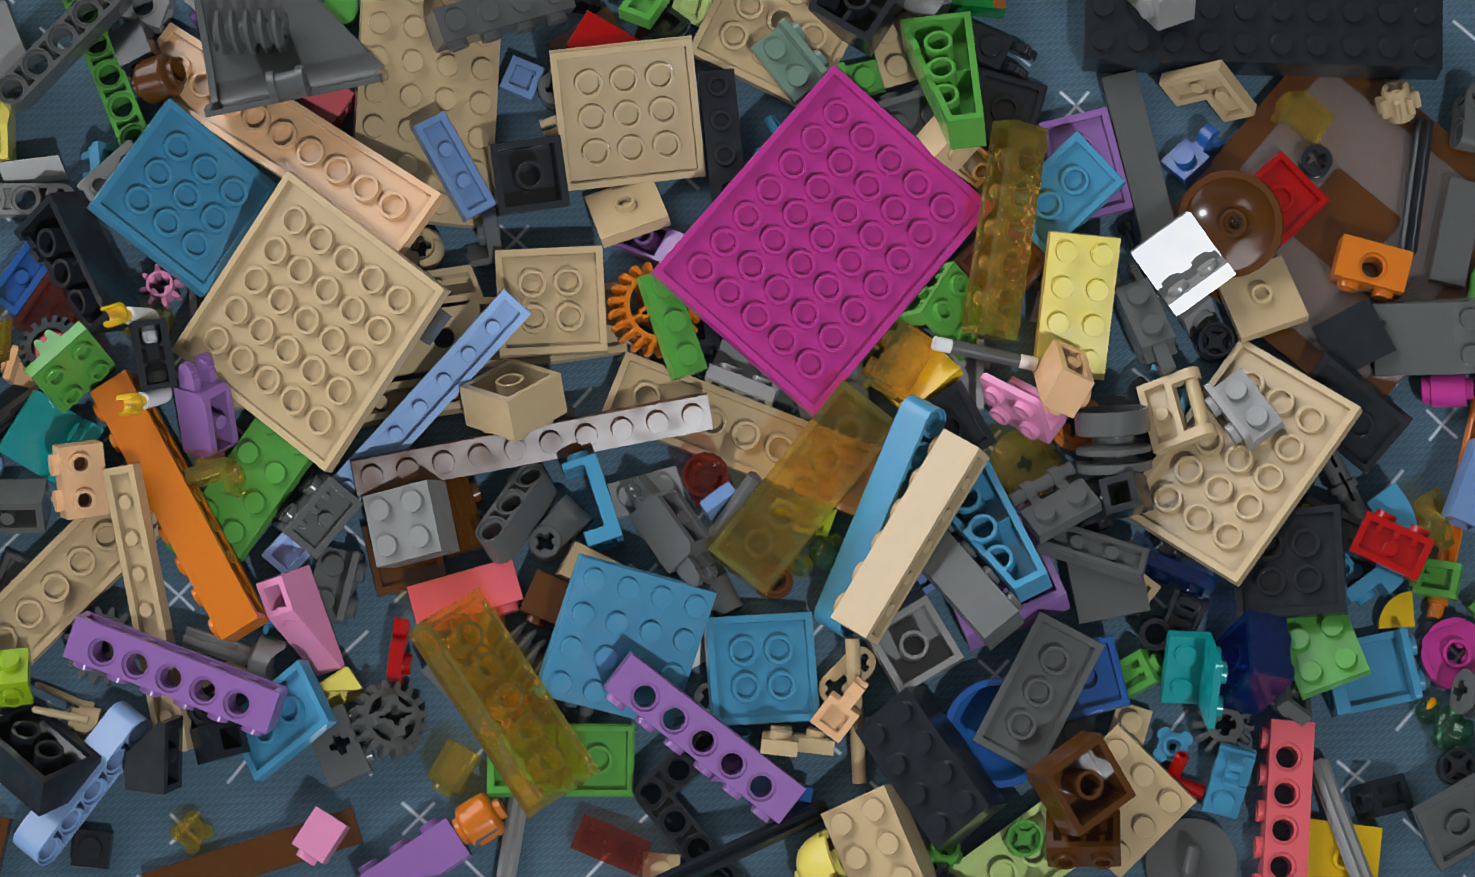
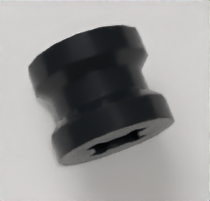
M1463 748L1447 750L1440 754L1436 760V775L1443 783L1452 786L1475 773V757L1471 752Z

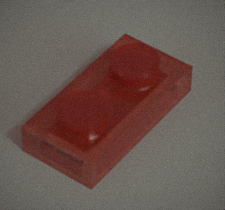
M584 814L570 848L639 876L653 842Z

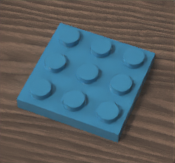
M812 612L709 617L704 631L710 712L729 727L809 722L820 708Z

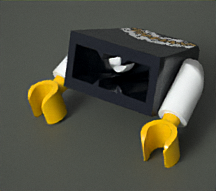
M122 302L101 307V311H106L110 318L109 321L103 322L104 327L111 328L124 323L130 325L141 388L139 393L119 394L116 396V400L124 401V410L118 414L120 416L139 415L143 409L167 403L172 398L171 387L178 385L166 318H159L158 312L152 308L126 307Z

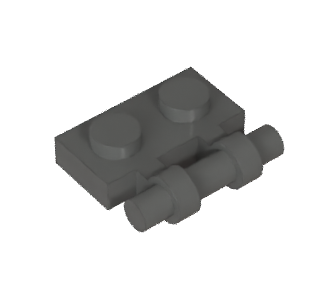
M1067 462L1060 467L1056 465L1045 470V475L1032 482L1027 480L1017 486L1018 490L1007 495L1014 508L1024 502L1027 504L1028 507L1020 511L1021 520L1040 544L1102 511L1101 501L1082 478L1071 484L1065 480L1076 474V470L1071 462ZM1051 487L1056 491L1044 499L1038 496V494Z

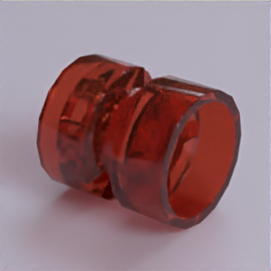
M702 452L695 454L687 460L683 467V484L691 501L700 509H702L700 501L724 483L730 482L735 489L726 463L720 456L714 453Z

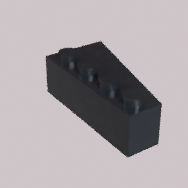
M84 191L49 193L14 230V234L20 241H27L32 248L29 252L36 263H43L51 273L48 279L55 288L61 287L67 295L66 303L91 334L125 330L129 326L125 323L111 328L104 327L103 322L109 321L110 318L106 311H101V307L122 302L126 307H140L96 215L87 209L90 203Z

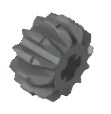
M1222 695L1223 713L1221 717H1216V723L1224 717L1227 719L1225 723L1230 722L1232 727L1224 735L1220 734L1221 729H1207L1204 721L1192 722V728L1203 729L1204 732L1196 736L1195 741L1199 743L1206 738L1209 741L1204 750L1206 753H1211L1216 745H1218L1219 749L1221 742L1239 746L1238 742L1244 745L1250 744L1251 739L1243 731L1255 730V725L1244 723L1243 719L1250 717L1252 712L1250 710H1246L1241 714L1238 712L1242 705L1240 699L1235 700L1231 707H1229L1228 696ZM1197 708L1195 713L1202 718L1201 712Z

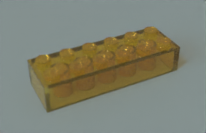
M842 380L750 495L745 504L708 548V555L765 599L880 455L894 419L850 384Z
M479 587L420 621L408 634L528 819L585 784L600 772Z

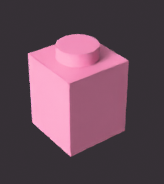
M316 806L292 842L293 845L299 848L296 855L312 866H315L317 861L327 865L350 827Z

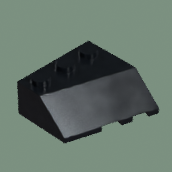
M810 0L808 9L839 39L871 57L903 10L905 0Z

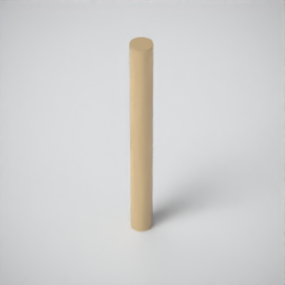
M845 638L847 689L857 676L861 677L859 638ZM861 695L854 706L862 713L850 728L853 784L867 783L865 746L855 732L864 723L863 698Z

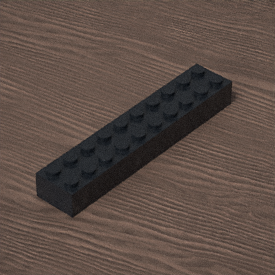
M1084 0L1082 71L1128 72L1136 70V73H1165L1222 59L1233 75L1437 80L1443 68V0H1196L1194 19L1159 31L1146 19H1143L1128 0Z

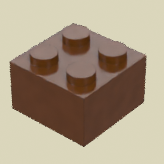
M1080 731L1025 771L1062 834L1082 836L1136 796L1101 733Z

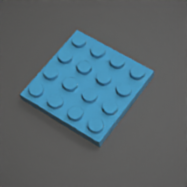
M169 98L99 190L87 209L201 298L207 294L277 187V184Z
M579 553L534 687L535 693L635 719L638 714L626 706L622 711L605 698L609 693L604 689L605 682L631 650L684 691L717 592L711 588L703 586L693 587L685 583V581ZM640 686L634 693V699L639 704H648L653 700L655 691L650 686ZM671 708L665 712L663 722L666 725L673 726L678 709Z

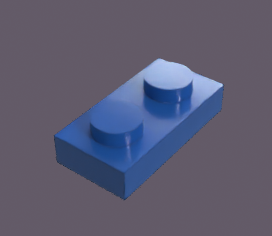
M27 241L0 277V306L17 318L20 317L50 275L43 263H36L29 252L32 248Z

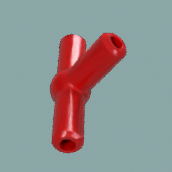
M1177 751L1167 771L1192 796L1199 799L1204 798L1206 793L1205 785L1181 777L1189 760V755L1185 751Z

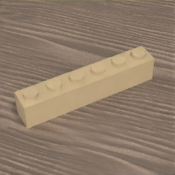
M943 429L940 436H936L931 441L926 459L921 467L916 468L911 474L908 489L903 497L893 504L890 511V519L884 529L878 531L874 536L869 554L864 561H861L856 566L852 574L851 584L846 592L838 596L833 606L834 612L831 615L833 620L876 646L879 644L990 459L979 447L946 429Z

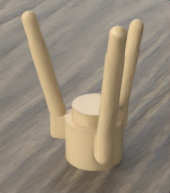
M35 682V688L79 708L72 707L71 712L34 706L32 707V712L69 720L68 728L74 729V733L85 741L102 719L103 710L95 708V702L85 701L41 682Z

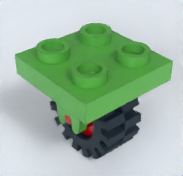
M58 315L52 316V321L47 317L42 318V325L40 326L36 322L31 325L33 329L31 333L28 331L24 332L22 336L26 341H19L18 347L21 351H18V357L25 367L24 371L60 412L64 414L93 387L106 378L117 365L79 321L74 324L64 316L61 319Z

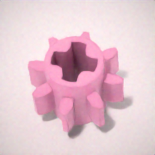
M155 264V271L150 275L147 273L142 274L146 280V286L141 287L139 292L142 295L151 294L148 299L150 307L153 308L159 302L163 304L166 310H169L170 302L175 299L182 301L178 288L185 285L177 279L173 280L174 277L170 273L162 271L158 264ZM165 280L168 285L164 288L165 292L160 294L157 289L160 288V282Z

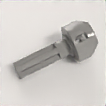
M187 627L182 640V647L240 665H247L248 672L270 681L276 678L274 669L275 655L284 650L289 644L287 641L261 634L257 643H254L252 647L239 641H223L221 638H216L212 633L192 627Z

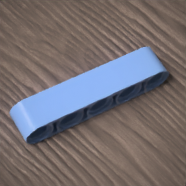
M119 701L112 705L84 741L102 756L101 763L68 804L42 816H37L31 810L14 833L13 843L41 866L48 865L54 861L122 773L126 753L152 729L151 721L125 701Z

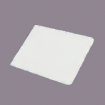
M59 155L0 162V173L5 183H42L68 179Z

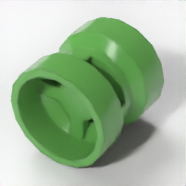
M1027 819L1019 820L1010 825L1004 836L1008 852L1019 858L1029 857L1038 852L1044 840L1040 826L1034 821Z

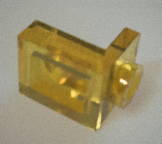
M1289 91L1276 102V110L1270 120L1275 124H1286L1309 145H1315L1319 143L1335 115L1307 91Z

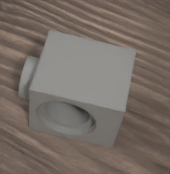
M133 0L132 5L121 18L125 23L139 17L155 35L160 36L171 22L177 5L174 0ZM142 4H153V9L149 14L143 16L137 14V10Z

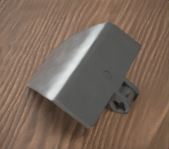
M194 0L211 103L206 104L204 108L206 118L389 79L388 70L320 0ZM272 8H276L280 18H284L285 13H287L290 28V44L287 53H279L276 46L272 54H266L262 46L260 52L256 55H252L248 47L243 55L236 54L234 48L230 55L225 56L221 53L220 49L217 52L215 51L212 37L215 10L220 11L223 20H227L229 10H234L237 20H241L244 9H248L251 19L256 18L258 9L263 10L266 19L270 18Z

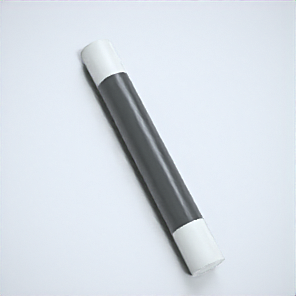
M938 336L933 337L931 349L935 351L1035 371L1038 365V357Z

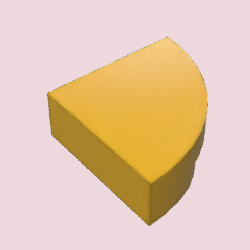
M1412 591L1398 594L1385 604L1378 616L1377 630L1415 627Z

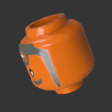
M479 793L455 809V818L452 820V824L465 845L471 843L475 847H482L505 832L506 825L504 819L509 814L498 797L492 800L487 794Z

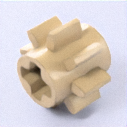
M1404 80L1386 83L1382 90H1380L1381 96L1375 97L1377 113L1382 114L1383 119H1388L1392 124H1403L1411 121L1416 114L1415 108L1422 107L1419 91H1414V85H1409Z

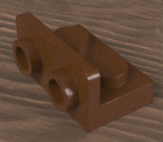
M1117 809L1080 837L1060 833L1049 812L1046 810L1048 867L1067 870L1074 867L1108 869L1121 866L1120 809Z

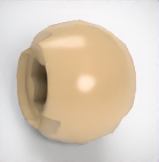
M424 227L404 256L422 270H431L441 262L444 256L445 245L443 239L436 231ZM420 242H425L427 247H431V249L426 250V256L419 257L418 252L413 251L419 248Z

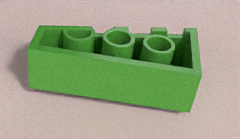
M971 12L900 19L904 52L950 150L987 146Z

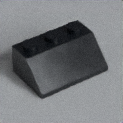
M34 699L33 704L9 707L0 711V783L37 816H42L68 804L101 763L102 756L57 718L33 713L32 707H43Z

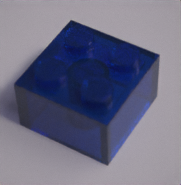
M1248 609L1215 642L1216 646L1221 647V659L1227 662L1228 666L1226 684H1221L1219 693L1223 697V708L1259 715L1294 681L1295 669L1291 662L1290 652L1291 635L1288 633L1286 617Z

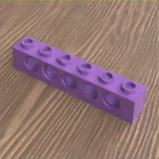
M90 611L76 615L63 653V657L73 660L72 665L85 671L97 669L107 673L106 678L113 682L136 684L140 686L139 690L144 694L153 697H160L162 694L174 699L173 703L178 707L187 710L201 709L208 712V718L221 723L235 722L242 725V731L255 736H262V733L267 734L276 728L289 687ZM103 641L112 645L114 650L112 658H108L103 654ZM137 654L144 656L147 660L146 671H142L136 666L135 657ZM170 667H174L180 672V684L171 681L169 677ZM204 680H208L214 685V697L204 693L202 689ZM237 693H242L248 698V710L241 709L237 705Z
M631 650L605 682L604 689L609 692L605 697L622 711L627 706L638 714L634 720L648 732L652 733L655 728L667 737L663 743L680 756L685 751L696 759L692 765L706 777L710 778L713 773L724 781L721 788L736 800L743 796L754 804L750 810L764 822L768 823L772 818L779 824L806 790L801 782L765 754H761L756 747ZM644 685L652 687L655 695L650 703L639 704L635 701L634 693L637 688ZM671 708L680 709L684 715L682 722L675 727H670L663 722L665 712ZM699 731H708L712 734V742L705 749H698L692 745L693 736ZM729 753H735L741 757V764L734 771H726L721 767L723 757ZM757 776H766L770 780L769 788L761 794L752 792L750 790L751 781Z

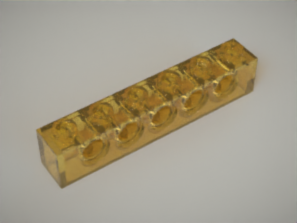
M1018 120L993 121L961 333L991 340L1017 341L1018 330L1021 324L1023 296L1026 290L1028 263L1031 256V243L1036 221L1039 189L1042 183L1043 162L1047 149L1048 128Z

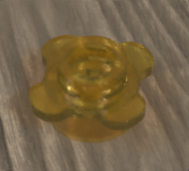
M193 810L186 812L184 819L170 830V837L184 845L185 852L191 855L198 853L200 845L206 839H211L214 835L213 827L202 822L199 819V813ZM190 829L195 830L194 836L189 835Z

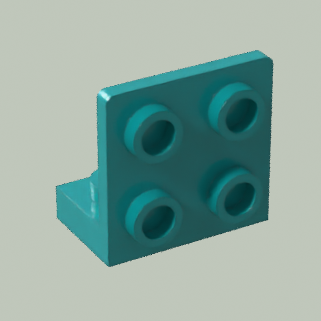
M33 390L1 440L0 452L43 479L47 478L48 482L57 487L56 476L50 475L48 467V455L53 454L52 445L98 440L104 429L94 422L80 417L71 410L62 414L45 394L38 390Z
M1167 630L1159 693L1161 703L1198 704L1206 728L1215 729L1216 717H1221L1223 713V697L1219 695L1221 684H1226L1228 676L1227 662L1221 659V647L1216 646L1211 632Z

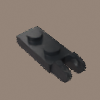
M972 21L977 64L992 71L1002 72L1026 80L1029 74L1027 70L1022 66L1004 60L1009 52L1024 60L1034 62L1038 52L1020 42H1013L1014 39Z

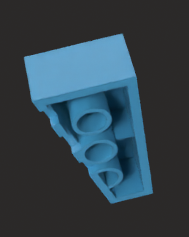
M988 460L952 520L951 526L1021 603L1053 586L1038 553Z

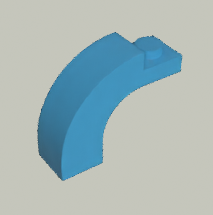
M1396 482L1365 503L1368 511L1375 514L1377 509L1390 513L1397 517L1395 523L1409 529L1411 524L1418 526L1412 506ZM1374 566L1368 574L1347 588L1348 605L1355 601L1360 607L1376 595V592L1373 590L1374 587L1384 598L1392 593L1404 580Z

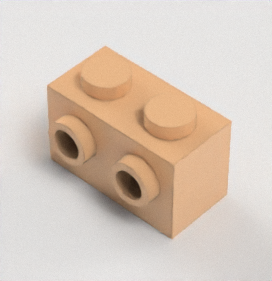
M1054 338L1036 370L1033 372L1040 400L1044 409L1056 416L1064 414L1074 418L1078 410L1085 408L1092 394L1091 389L1095 382L1084 351Z
M94 439L52 445L53 454L48 455V467L50 475L56 476L57 490L52 492L55 512H60V517L66 520L111 514L102 469H106L103 442Z

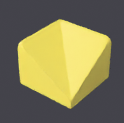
M346 666L319 683L332 708L342 703L347 705L358 695L364 693V688L352 669Z

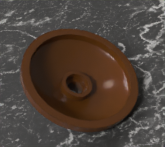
M1223 170L1201 178L1188 190L1178 211V216L1185 211H1189L1218 252L1236 273L1233 277L1251 274L1266 265L1275 255L1283 237L1284 216L1277 196L1263 180L1244 171ZM1233 216H1238L1242 221L1239 229L1234 228L1231 224Z

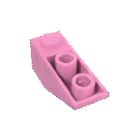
M310 565L279 574L256 584L268 619L303 660H308L316 676L345 667Z

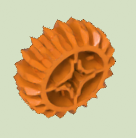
M645 262L641 269L635 265L629 269V274L622 273L618 277L619 284L615 283L610 288V292L614 296L607 299L606 305L614 310L608 312L606 318L616 320L617 323L611 327V332L617 333L621 331L623 336L619 339V344H625L629 340L632 343L630 347L631 353H636L642 347L644 358H649L653 352H655L657 358H663L648 313L643 315L647 310L636 281L640 276L650 274L654 270L651 262ZM633 290H635L638 295L635 298L638 310L631 314L630 298ZM687 307L697 334L698 328L694 324L700 322L701 318ZM638 325H646L653 334L644 331Z

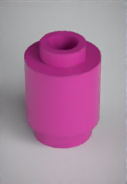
M1466 374L1421 377L1423 405H1432V408L1467 407V399H1474L1473 377L1466 378Z

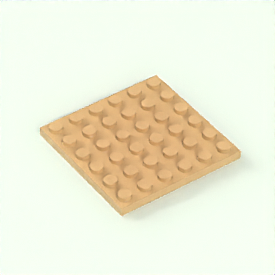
M287 170L173 346L172 351L183 360L193 362L194 365L195 356L206 352L212 356L217 379L226 382L231 389L232 398L322 470L332 473L451 291L298 175Z

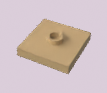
M654 180L639 184L613 186L584 196L603 248L671 225L669 215Z
M1282 255L1272 258L1266 265L1251 274L1230 278L1217 288L1241 344L1308 321L1309 314Z

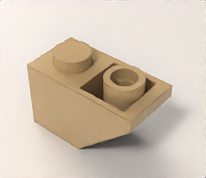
M935 116L916 135L919 141L937 160L977 189L994 171L992 161H995L996 157L984 146L950 150Z

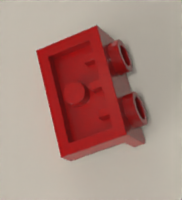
M1377 509L1375 514L1367 510L1349 552L1417 582L1435 544V541L1429 538L1431 533L1413 524L1410 525L1409 529L1396 524L1397 517L1383 510Z

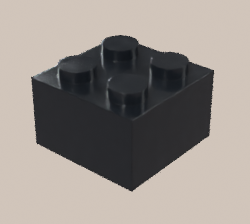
M560 135L489 144L486 147L493 197L497 203L495 205L497 217L571 206Z

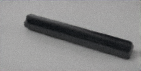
M1418 118L1413 123L1397 248L1414 252L1413 256H1415L1418 250L1434 128L1433 121L1424 118Z

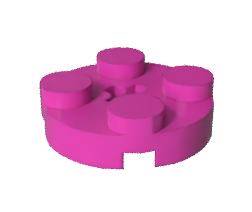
M1452 617L1441 620L1431 626L1420 639L1418 652L1420 666L1426 677L1438 688L1452 690L1454 678L1464 668L1475 672V625L1463 618ZM1451 644H1454L1456 649L1463 648L1465 651V655L1460 657L1461 664H1456L1454 660L1447 658Z

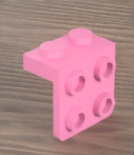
M984 373L979 379L992 419L1001 425L1009 424L1019 429L1025 437L1031 440L1039 439L1050 444L1069 419L1064 414L1056 416L1045 410L1040 400L1038 389L1014 376L1007 383L988 373Z

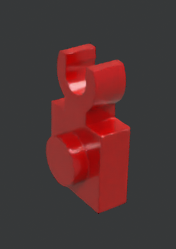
M394 618L386 673L389 685L400 681L401 686H403L405 675H411L413 654H409L407 650L411 626L409 619Z

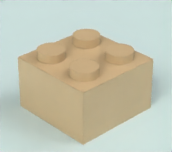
M510 359L459 386L466 425L482 430L484 433L504 437L509 441L523 440L528 436V433L539 427L552 424L554 419L567 413L561 373L519 360Z

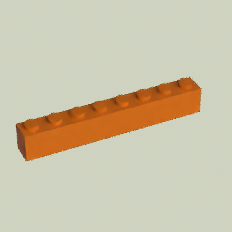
M124 370L90 392L95 402L92 405L93 410L103 423L106 422L111 432L109 440L116 451L123 454L127 465L141 462L150 513L155 514L161 525L158 527L161 538L167 545L172 546L177 556L174 558L177 568L184 576H188L194 587L191 589L194 600L200 607L205 608L210 618L208 626L216 638H221L223 641L237 642L270 620L157 407L143 409L139 415L120 416L118 414L124 410V401L116 400L117 395L141 392L138 374Z

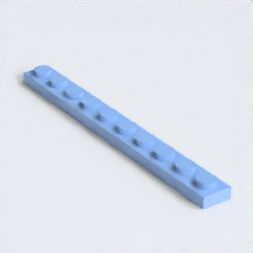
M504 288L332 477L357 499L361 500L363 496H357L351 459L409 448L460 392L459 386L470 381L530 316L531 312ZM281 532L261 556L279 572L285 573L299 568L310 554Z

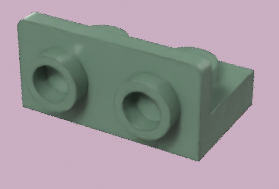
M784 17L779 21L776 29L751 47V53L795 105L828 72L827 67L829 63L818 49L812 51L806 44L807 36L796 22L790 24Z

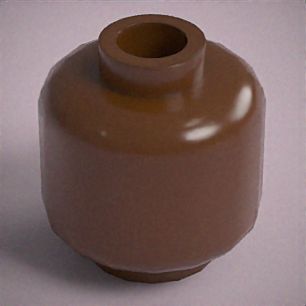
M160 53L136 63L131 84L134 92L146 102L158 104L169 98H175L182 93L184 84L187 81V74L184 65L179 59L167 53Z

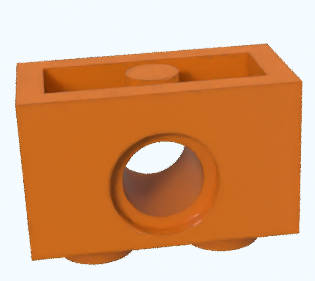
M1344 233L1337 244L1328 282L1336 283V288L1342 291L1356 293L1358 290L1372 293L1371 297L1379 301L1392 302V299L1398 300L1404 293L1414 252ZM1371 263L1375 265L1378 270V277L1371 278L1363 273L1362 264Z

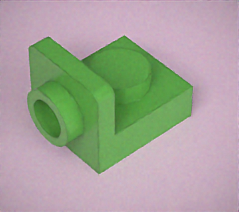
M876 59L845 66L844 62L837 63V67L871 98L886 94Z
M1428 558L1416 585L1409 582V587L1413 588L1412 592L1417 598L1425 599L1427 596L1457 602L1464 566L1461 563Z
M1139 649L1120 660L1129 699L1156 684H1161L1164 658L1160 653L1149 649Z

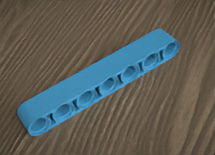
M916 395L908 396L898 409L815 607V621L844 638H849L855 633L831 618L834 612V603L838 596L848 589L852 582L854 569L861 561L866 559L871 550V542L878 531L884 529L890 519V511L893 504L905 494L909 487L911 474L916 468L921 467L928 455L927 451L931 441L936 436H940L946 423L945 410Z

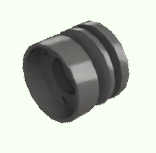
M1117 404L1085 407L1078 410L1074 417L1075 435L1092 438V443L1077 447L1076 455L1093 458L1078 461L1077 473L1108 478L1129 471L1142 472L1152 469V458L1135 456V454L1151 451V443L1135 441L1134 435L1150 431L1149 406Z

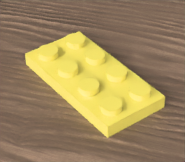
M1048 231L1033 355L1038 357V364L1055 338L1084 351L1093 379L1104 380L1121 238Z

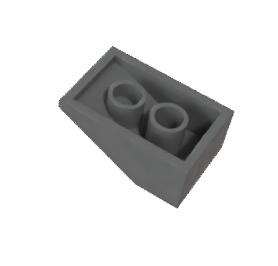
M1475 297L1373 304L1380 319L1386 321L1385 329L1396 348L1392 353L1373 362L1374 376L1475 373Z

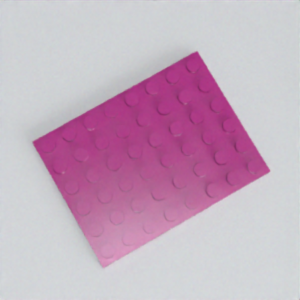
M833 65L650 274L813 417L993 206L959 175L937 160L913 134L838 67Z

